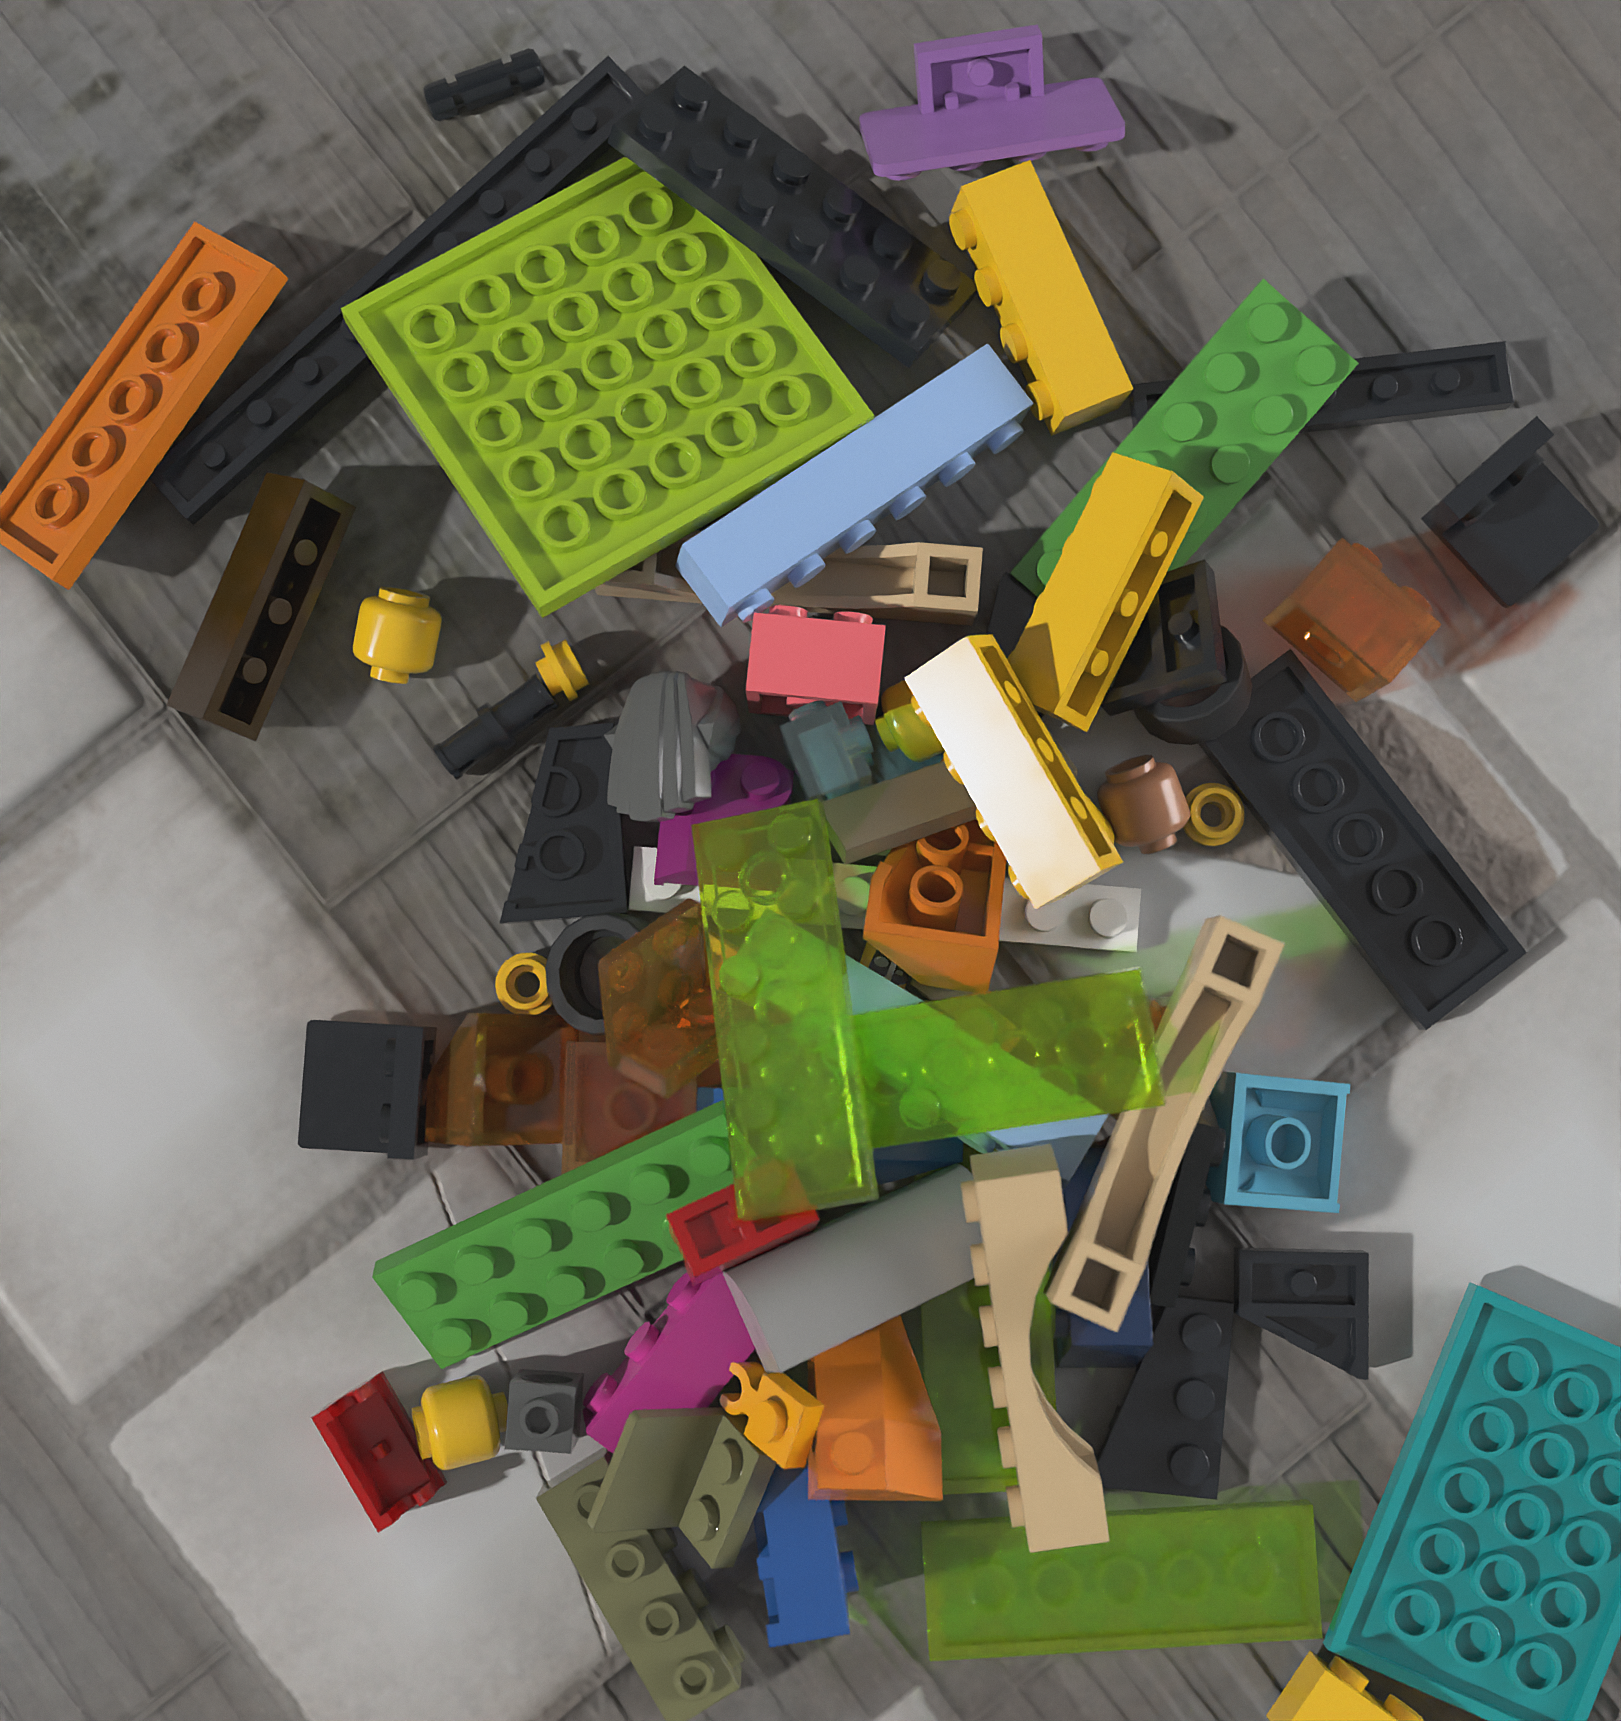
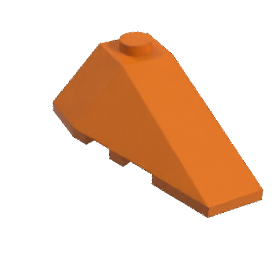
M977 819L892 848L885 861L879 863L871 877L863 939L921 985L987 995L998 952L1006 870V857L998 843L986 836Z
M901 1314L808 1359V1393L824 1405L808 1455V1500L942 1501L941 1429Z

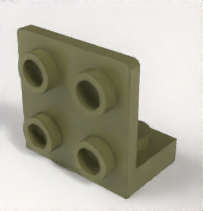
M723 1407L634 1410L628 1416L587 1523L595 1533L679 1527L712 1569L733 1567L776 1462L744 1436L748 1422L745 1414L732 1415L726 1412Z

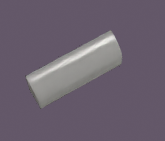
M958 1163L946 1166L816 1227L815 1230L722 1272L765 1372L781 1373L973 1279L974 1271L970 1245L983 1242L980 1222H966L960 1184L962 1181L973 1180V1174Z

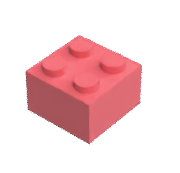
M787 605L770 606L768 614L754 612L746 683L749 713L874 725L879 698L886 625L872 624L873 618L871 616L857 612L834 613L833 620L807 618V610Z

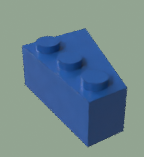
M808 1458L804 1468L783 1469L776 1463L753 1518L759 1558H756L759 1580H763L769 1616L768 1625H766L769 1648L850 1634L847 1593L859 1591L853 1550L840 1552L836 1527L848 1525L845 1500H808Z

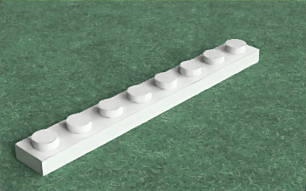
M634 846L629 910L760 921L769 908L796 925L864 930L871 877L877 866L786 859L783 896H775L773 892L671 883H664V886L654 885L657 848ZM1005 877L999 942L1130 953L1137 952L1141 889L1086 884L1056 902L1035 909L1030 900L1025 899L1018 893L1010 878Z

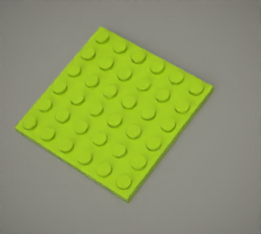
M626 156L341 308L344 320L542 618L758 495L867 422L873 420L875 416L757 254Z

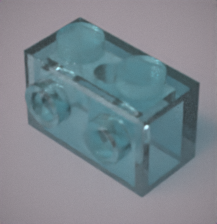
M823 700L808 703L789 714L790 722L780 725L787 758L814 822L818 821V803L872 785L869 767L874 765L871 755L874 749L860 715L849 719L841 701L830 706H826Z

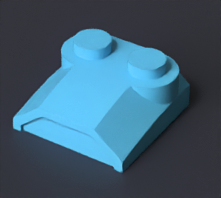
M1223 1071L1209 1095L1219 1128H1223L1226 1131L1225 1149L1221 1164L1218 1168L1209 1167L1205 1183L1207 1188L1210 1189L1211 1201L1224 1205L1339 1213L1340 1203H1337L1346 1096L1350 1094V1084Z

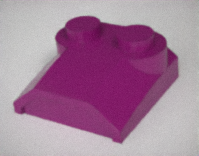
M731 754L727 760L721 761L710 772L711 798L696 802L692 810L676 813L673 819L660 822L654 885L664 886V883L773 892L775 896H783L794 771L769 757Z

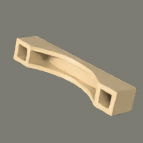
M695 530L594 588L596 594L703 604L675 567L682 544L702 531ZM916 542L860 546L846 554L840 547L822 559L826 566L810 581L798 588H795L789 581L773 592L771 595L775 600L770 606H795L811 613L857 612L867 614L872 618L972 626L978 612L983 548Z
M1221 915L1205 919L1043 1292L1051 1303L1115 1332L1118 1331L1144 1271L1166 1197L1187 1143L1229 1055L1260 1003L1285 945L1284 943Z
M1051 1144L970 1155L973 1180L962 1181L960 1184L966 1222H980L983 1243L971 1244L970 1252L976 1286L989 1284L992 1305L979 1306L985 1348L998 1346L1001 1366L988 1367L994 1409L1007 1407L1009 1426L997 1427L1003 1469L1016 1467L1018 1485L1006 1486L1012 1528L1025 1526L1030 1553L1109 1542L1102 1482L1093 1448L1067 1426L1047 1401L1030 1364L1029 1330L1035 1297L1051 1259L1068 1235L1059 1168Z

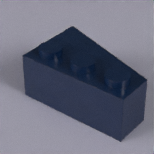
M1089 1148L1065 1190L1062 1189L1068 1233L1105 1148ZM1066 1238L1049 1263L1050 1272L1054 1268ZM1148 1258L1117 1332L1051 1303L1052 1336L1057 1338V1368H1134L1153 1346Z

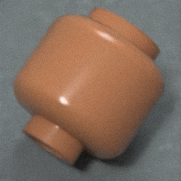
M1141 755L1122 761L1109 768L1105 772L1107 780L1099 787L1097 798L1103 815L1112 824L1115 836L1114 842L1126 847L1139 846L1142 854L1155 853L1177 842L1175 832L1188 822L1190 810L1173 766L1164 762H1155L1153 755Z

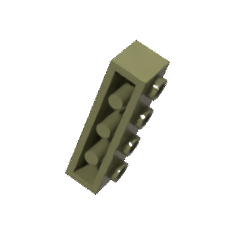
M603 1447L544 1483L536 1496V1500L665 1721H688L740 1688L742 1672L740 1663L745 1661V1655L731 1628L727 1624L718 1628L706 1608L707 1605L712 1603V1600L698 1572L693 1567L685 1571L672 1549L678 1546V1541L672 1527L595 1533L587 1523L613 1453Z

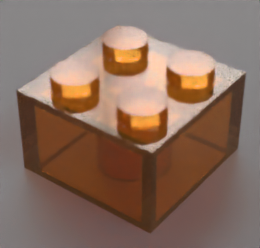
M1341 538L1303 573L1262 620L1355 702H1358L1390 684L1442 624L1430 614L1432 607L1420 593L1407 586H1401L1400 588L1381 572L1383 565L1372 551L1358 543L1349 544L1344 538Z
M566 1041L561 1174L697 1112V1090L701 1084L702 1044Z

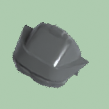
M659 671L638 679L627 697L618 725L604 735L613 749L607 804L617 807V813L630 815L632 820L661 822L673 819L676 813L692 810L696 802L711 798L710 772L721 761L727 760L731 756L735 748L736 737L741 732L740 717L735 702L721 687H713L706 682L690 677L685 672Z

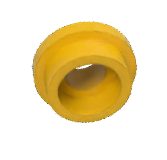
M565 639L553 646L549 641L541 644L540 646L545 657L536 661L535 664L552 696L564 691L569 701L578 698L576 691L589 685V682L567 640Z
M1205 783L1197 786L1186 795L1185 799L1190 810V818L1182 828L1193 841L1204 846H1219L1231 841L1240 832L1245 817L1244 806L1240 797L1231 788L1220 783ZM1205 804H1213L1221 812V821L1216 827L1206 825L1201 819L1200 812Z
M520 953L510 957L503 963L496 976L495 988L498 999L507 1010L520 1016H535L545 1012L553 1005L547 993L545 972L547 958L535 953ZM527 972L534 973L540 981L538 992L531 997L523 996L517 986L519 978Z

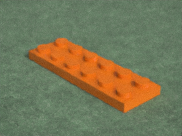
M194 221L1 493L0 544L59 585L70 590L289 278L274 264Z

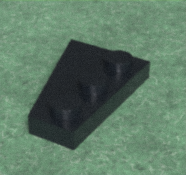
M614 723L554 727L549 729L531 799L532 806L522 844L519 845L514 865L515 872L508 899L504 903L500 924L582 918L585 915L603 913L629 914L622 813H617V807L607 804L613 749L604 735L615 727Z

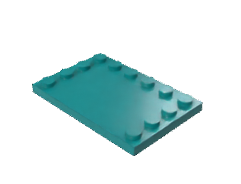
M1469 1282L1325 1635L1323 1644L1333 1653L1487 1721H1587L1621 1636V1347Z

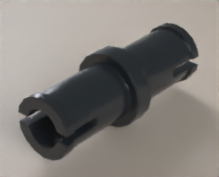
M535 673L531 676V679L495 705L491 706L486 702L476 710L478 717L442 743H437L433 746V750L447 771L458 780L465 772L500 747L506 751L517 743L514 738L553 709L559 708L560 705L555 696H552L544 681Z

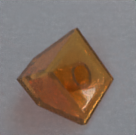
M468 1013L428 1075L425 1142L471 1147L576 1143L579 1030L574 1029L560 1015Z

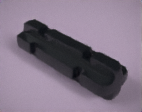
M528 48L511 54L512 61L503 64L500 58L454 74L456 78L454 82L447 83L446 78L426 84L423 88L424 97L435 121H443L459 115L457 109L466 106L467 111H471L513 96L512 89L521 86L524 92L541 86L545 82V75L537 53L534 49Z

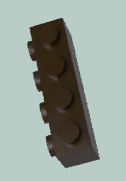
M266 473L167 702V706L256 742L356 510L355 506L305 479Z

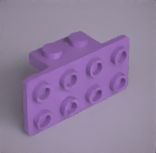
M1038 25L914 43L918 104L866 112L859 116L860 131L873 173L891 180H908L917 177L922 171L945 167L957 171H967L980 167L984 161L1004 158L1032 161L1043 157L1046 152L1074 148L1078 151H1096L1106 147L1109 142L1118 141L1125 137V122L1101 79L1085 78L1044 85L1042 33Z

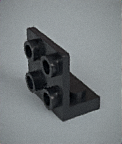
M1538 416L1508 439L1420 518L1504 608H1509L1520 600L1599 527L1598 521L1543 463L1544 459L1536 452L1554 436L1553 432Z
M310 1020L306 1028L298 1145L301 1148L387 1153V1158L415 1160L428 1155L437 1027Z

